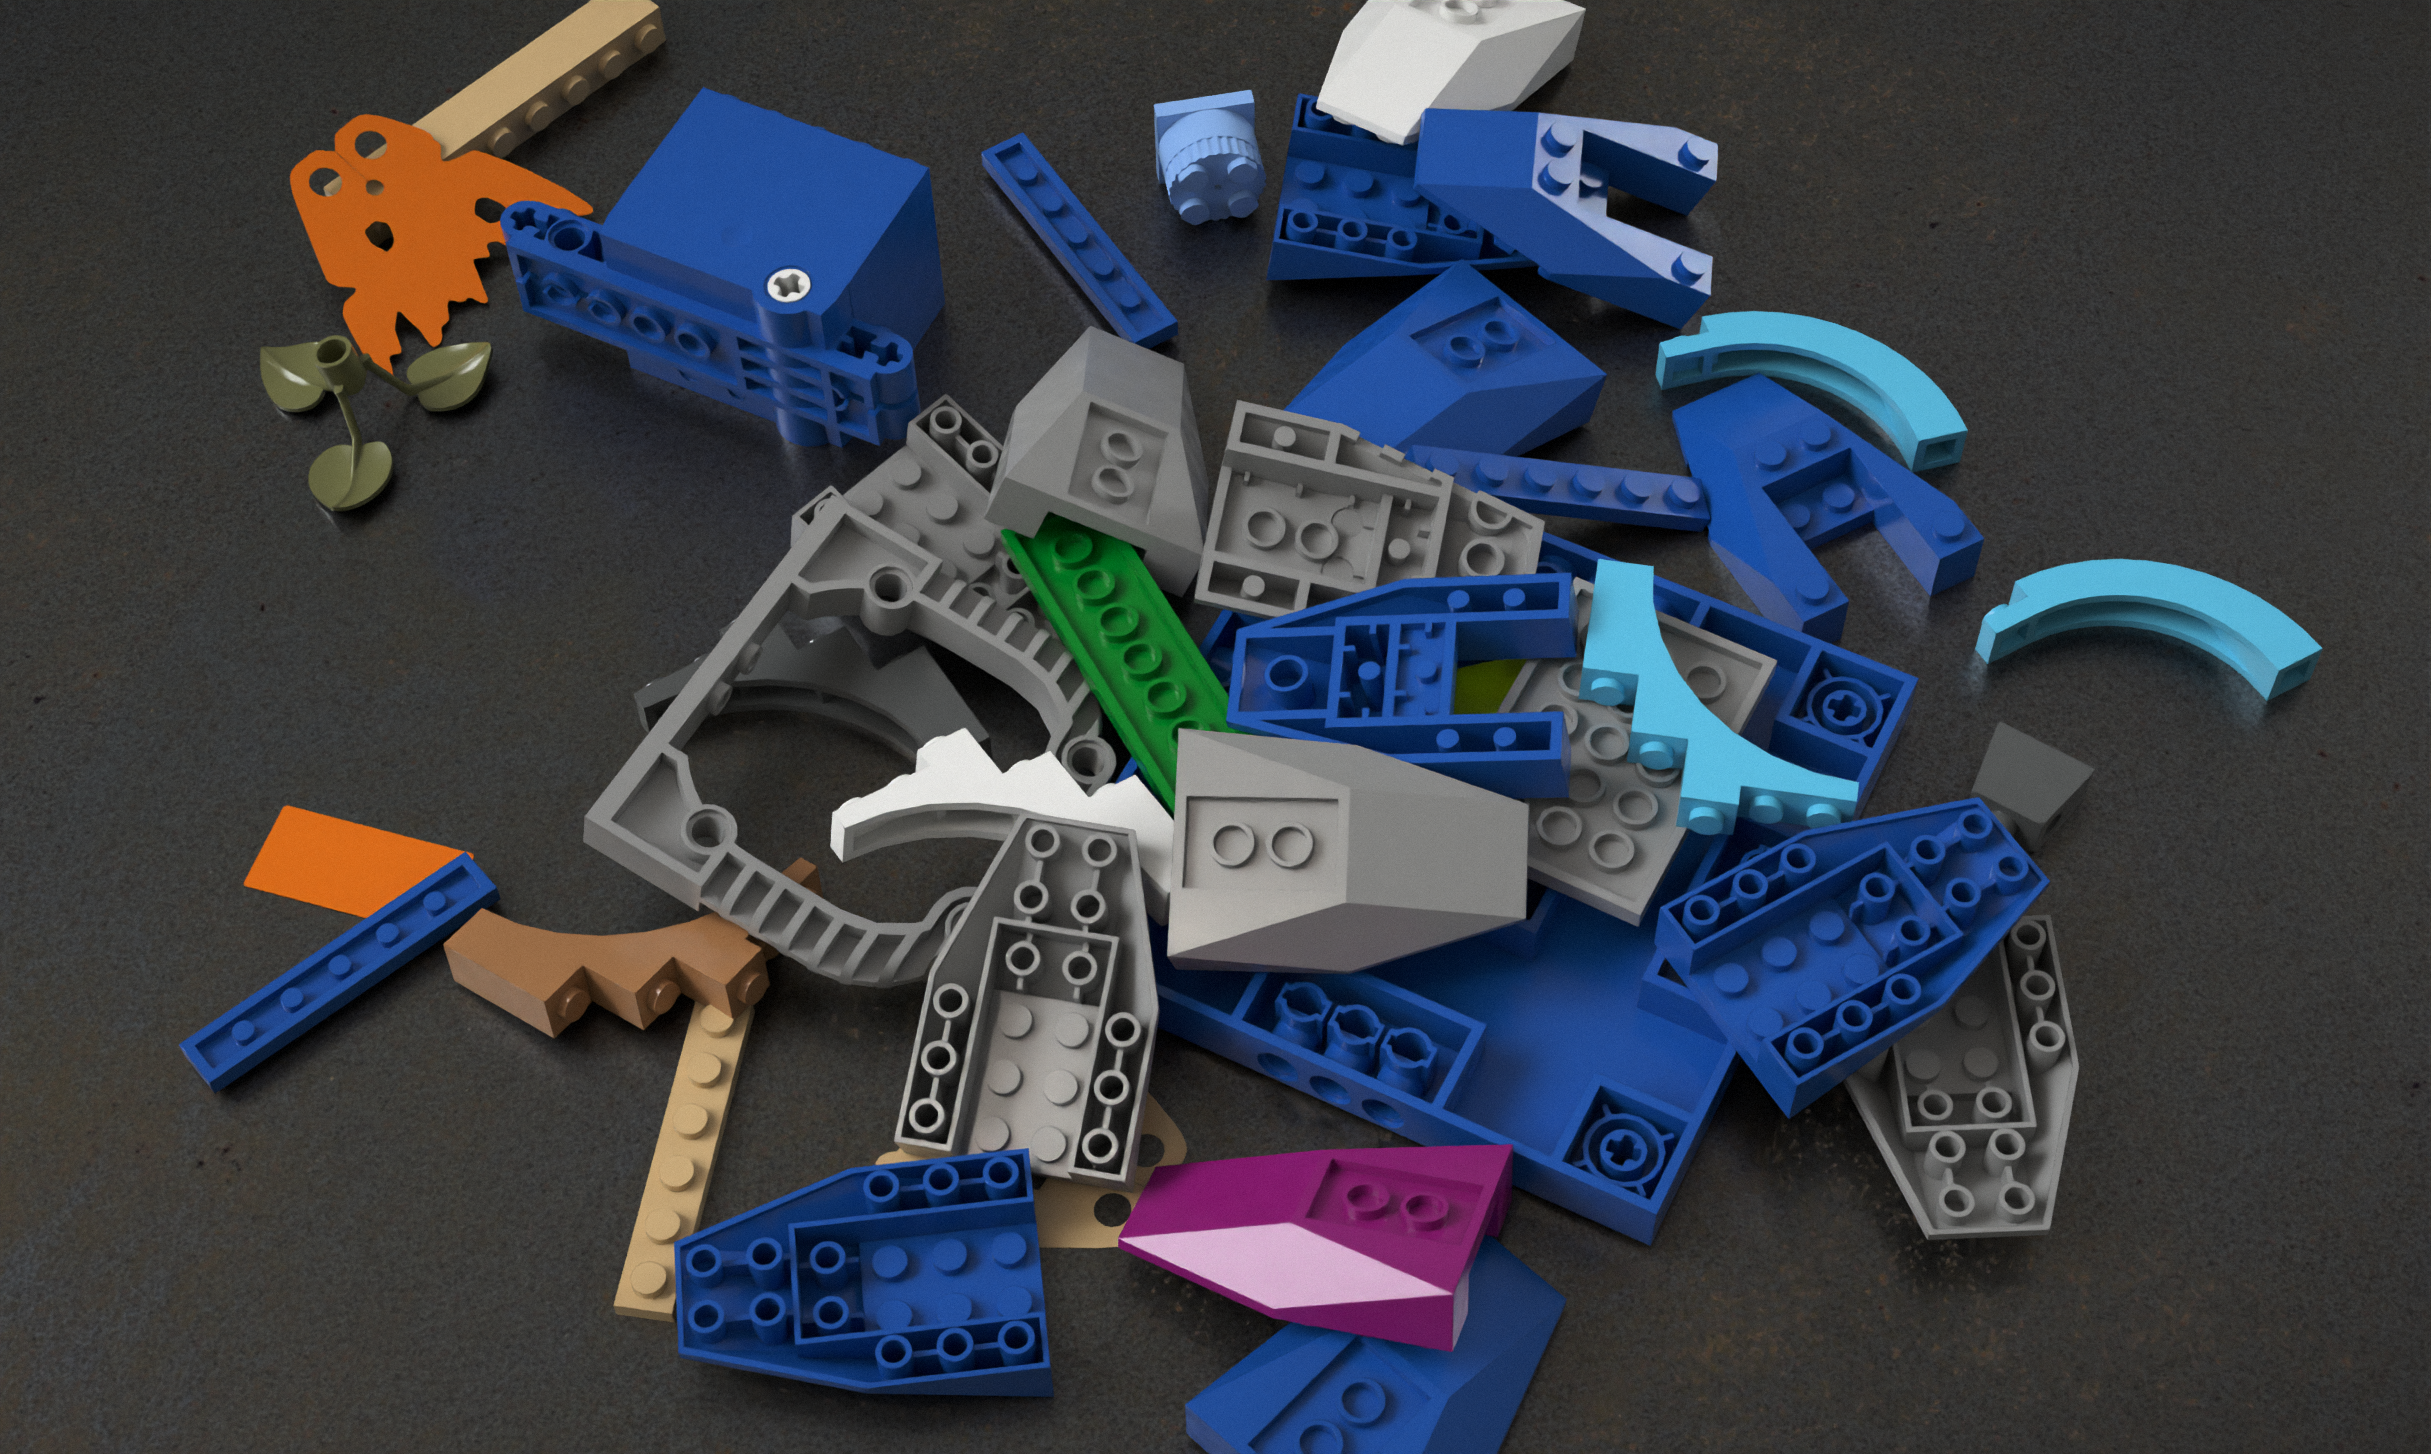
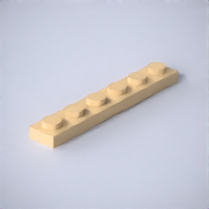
M695 1001L613 1305L618 1315L675 1322L677 1304L674 1242L698 1232L755 1014L753 1005L749 1006L734 1020V1018H730L710 1004L705 1007Z

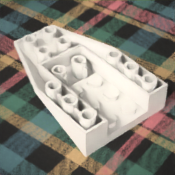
M1368 0L1343 30L1319 94L1316 109L1332 115L1336 121L1342 124L1356 125L1375 133L1384 142L1400 145L1419 141L1421 114L1426 108L1512 111L1573 61L1586 9L1565 0Z

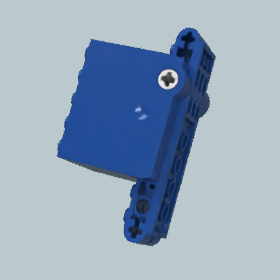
M703 87L620 197L619 201L607 215L603 225L579 217L568 209H558L536 201L516 202L507 207L501 215L500 225L523 311L627 350L630 367L773 421L785 439L801 446H820L830 443L843 448L853 437L880 446L885 438L893 440L907 438L908 423L921 413L913 350L945 304L929 167L923 166L912 159H904L878 150L867 143L856 142L836 135L822 127L811 126L791 119L777 111L766 110L749 104L735 96L721 94Z

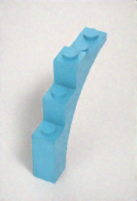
M1598 559L1578 699L1595 701L1605 706L1618 704L1634 706L1627 762L1641 763L1643 766L1655 770L1667 768L1683 770L1676 826L1691 829L1703 835L1718 833L1733 835L1737 816L1751 818L1756 822L1764 824L1782 822L1809 826L1812 829L1851 822L1857 804L1859 782L1815 773L1770 755L1734 733L1700 702L1678 673L1661 638L1653 603L1654 566Z

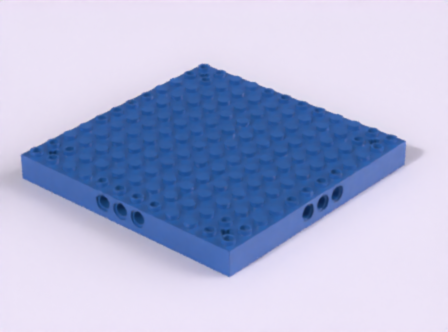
M1543 531L1536 574L1571 573L1573 580L1575 577L1595 584L1598 559L1618 560ZM1654 575L1653 603L1655 610L1778 660L1775 674L1741 737L1770 755L1809 771L1859 782L1857 804L1852 821L1858 820L1910 715L1919 678ZM1223 609L1199 647V651L1228 696L1237 629L1269 619ZM1494 660L1458 661L1457 669ZM1131 757L1115 784L1136 775L1160 803L1135 760ZM1737 816L1733 835L1721 833L1703 835L1690 830L1639 927L1527 878L1526 921L1351 974L1176 970L1167 957L1169 923L1161 927L1147 913L1160 1008L1158 1028L1426 1147L1513 1144L1512 1185L1651 1246L1742 1059L1654 944L1660 907L1796 834L1812 828L1782 822L1764 824L1756 822L1751 818ZM1620 1159L1626 1160L1623 1166L1617 1165Z

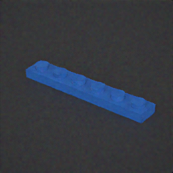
M1020 133L981 152L982 166L1122 339L1150 349L1178 335V321L1024 133Z
M1412 445L1405 456L1406 460L1431 472L1437 469L1454 477L1453 482L1475 493L1481 490L1527 513L1702 532L1710 521L1700 478Z
M465 851L179 1044L184 1056L214 1094L468 922L481 908L487 909L501 899L498 889Z

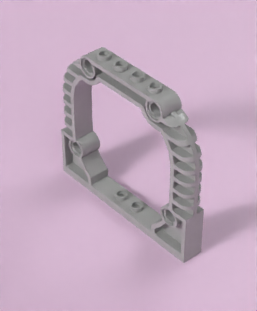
M832 495L585 815L583 842L699 912L703 905L719 913V916L728 922L732 921L747 930L751 936L765 941L775 947L779 953L793 958L815 974L824 975L839 981L840 984L848 986L860 985L876 987V989H891L894 986L923 980V983L928 981L931 967L978 887H960L947 892L933 905L922 922H873L836 907L736 845L738 835L737 823L733 815L725 808L715 804L702 805L695 790L690 774L688 755L681 752V749L709 713L716 716L721 712L731 696L733 687L730 685L740 672L748 675L753 670L763 652L761 644L787 610L806 621L828 616H860L863 624L871 632L879 635L893 636L903 632L907 627L911 628L1008 684L1040 713L1051 735L1045 753L1051 751L1088 797H1091L1100 787L1111 782L1116 767V755L1112 747L1105 740L1101 739L1103 721L1099 702L1087 680L1084 679L1073 661L1074 657L1068 648L1065 649L1046 630H1039L1024 621V617L1018 613L1007 611L997 605V601L991 597H984L970 589L969 584L960 579L955 580L941 572L943 560ZM880 596H891L898 601L887 602L882 600ZM1075 768L1089 769L1095 776H1083ZM701 837H711L720 844L715 847H703L696 843L695 840Z

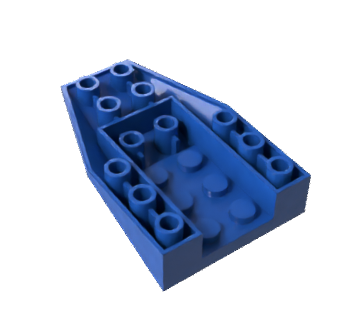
M1298 93L1266 280L1441 274L1461 259L1477 271L1539 266L1517 250H1514L1511 255L1494 244L1495 235L1472 220L1465 225L1413 190L1418 141L1407 145L1384 142L1375 133L1356 125L1342 124L1336 121L1332 115L1316 109L1318 96Z
M1461 259L1348 341L1284 411L1344 424L1361 432L1359 437L1382 448L1386 444L1404 453L1405 456L1412 445L1518 457L1588 423L1607 374Z
M1980 797L1804 830L1660 907L1654 944L1783 1113L1790 1119L1941 1011L2048 888L2050 880Z
M1029 1148L849 1168L674 1242L678 1353L680 1358L868 1394L1054 1397Z
M1484 1235L1469 1272L1468 1314L1453 1352L1428 1349L1412 1344L1375 1337H1364L1359 1334L1290 1322L1185 1404L1187 1435L1209 1454H1498L1562 1315L1567 1299L1492 1236Z

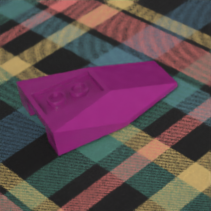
M1513 1144L1327 1149L1156 1166L1118 1237V1248L1274 1319L1359 1334L1364 1337H1375L1412 1344L1428 1349L1453 1352L1468 1314L1469 1272L1484 1235L1498 1237L1512 1202Z

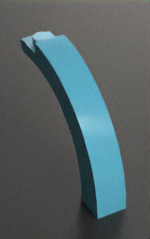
M1763 311L1728 312L1702 316L1699 334L1678 336L1659 344L1655 375L1662 390L1717 378L1753 376L1757 373L1769 377L1789 379L1828 391L1863 411L1889 435L1900 450L1912 473L1959 463L1961 460L1968 429L1956 408L1943 391L1923 371L1904 356L1858 331L1836 323L1789 313Z
M2131 559L2090 560L2064 564L2039 571L2015 581L2009 605L2001 604L1989 611L1983 618L1975 650L1984 661L1989 664L2032 642L2067 630L2096 626L2133 627L2151 630L2176 637L2213 654L2247 679L2266 701L2310 680L2323 649L2302 627L2282 611L2233 583L2178 565Z

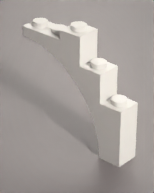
M963 728L946 737H935L927 742L923 748L918 749L915 773L898 776L886 787L863 798H852L845 802L838 810L832 812L830 847L842 863L882 847L928 838L975 837L1005 841L1022 811L1134 829L1137 836L1147 913L1161 927L1169 923L1174 820L1136 775L1117 784H1106L1100 787L1091 797H1088L1051 751L1032 760L1019 761L1007 772L1002 773L969 731Z

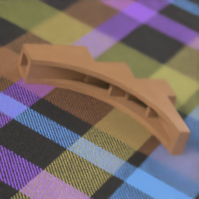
M800 857L782 872L783 875L823 898L818 866ZM481 908L443 944L455 982L554 1039L571 1022L578 1020L592 1002L597 1003L642 1030H645L660 1014L666 1013L674 1005L681 993L705 1007L710 1004L736 1020L749 1006L755 1005L763 997L766 989L770 986L766 962L779 954L775 947L751 936L747 930L732 921L728 922L720 917L717 912L690 922L648 932L598 936L556 933L515 923Z

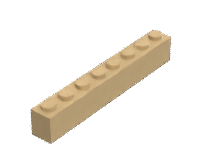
M591 0L412 126L425 130L432 135L434 140L439 142L441 146V159L443 161H450L461 157L473 150L498 158L505 157L517 146L538 131L545 129L552 121L575 105L583 102L590 94L610 80L618 77L628 67L664 43L666 38L660 7L651 0ZM387 143L366 158L376 159L381 157L386 152ZM340 176L323 187L326 196H332L341 189L342 180ZM371 180L366 184V190L371 195H379L384 190V186L378 180ZM377 221L365 231L368 239L375 246L393 237L389 225Z

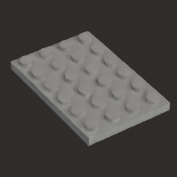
M1575 577L1573 585L1579 610L1576 657L1527 659L1496 713L1563 711L1571 745L1569 797L1514 799L1529 804L1527 878L1639 927L1691 830L1676 826L1683 770L1677 768L1655 770L1647 768L1641 763L1627 762L1634 706L1620 704L1605 706L1595 701L1578 699L1595 584ZM1655 610L1661 638L1678 673L1700 702L1734 733L1741 736L1775 674L1778 660Z

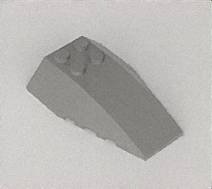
M1237 400L1218 478L1193 603L1270 620L1402 579L1536 574L1545 521L1481 490L1475 493L1453 482L1454 477L1440 470L1434 469L1431 472L1404 459V453L1386 444L1383 448L1359 437L1361 432L1344 424Z

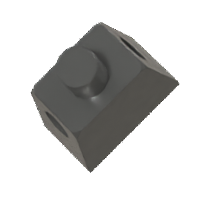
M1999 721L1973 785L1970 798L1980 797L2024 851L2028 853L2037 852L2083 803L2095 768Z

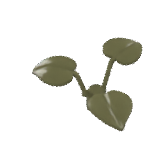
M340 335L329 336L320 342H306L286 347L262 346L260 349V370L268 395L274 404L282 410L303 412L313 409L322 401L326 391H333L337 396L351 434L352 446L345 444L335 445L322 452L310 467L308 482L315 498L331 511H347L368 503L380 494L390 481L394 469L393 455L385 443L376 441L362 445V436L348 396L358 393L364 387L367 371L369 370L407 396L418 394L421 405L427 410L449 411L469 403L481 390L491 363L493 348L489 342H471L432 350L417 358L408 367L407 378L410 384L404 383L374 363L369 354L366 353L358 356L349 339Z

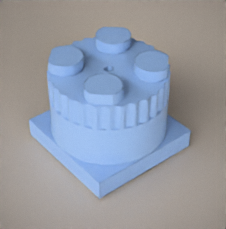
M1245 90L1154 104L1156 172L1159 184L1166 183L1170 202L1175 210H1179L1181 219L1192 225H1198L1209 220L1227 219L1229 216L1247 217L1259 206V195L1263 193V188L1266 186V175L1255 136V102L1252 91Z

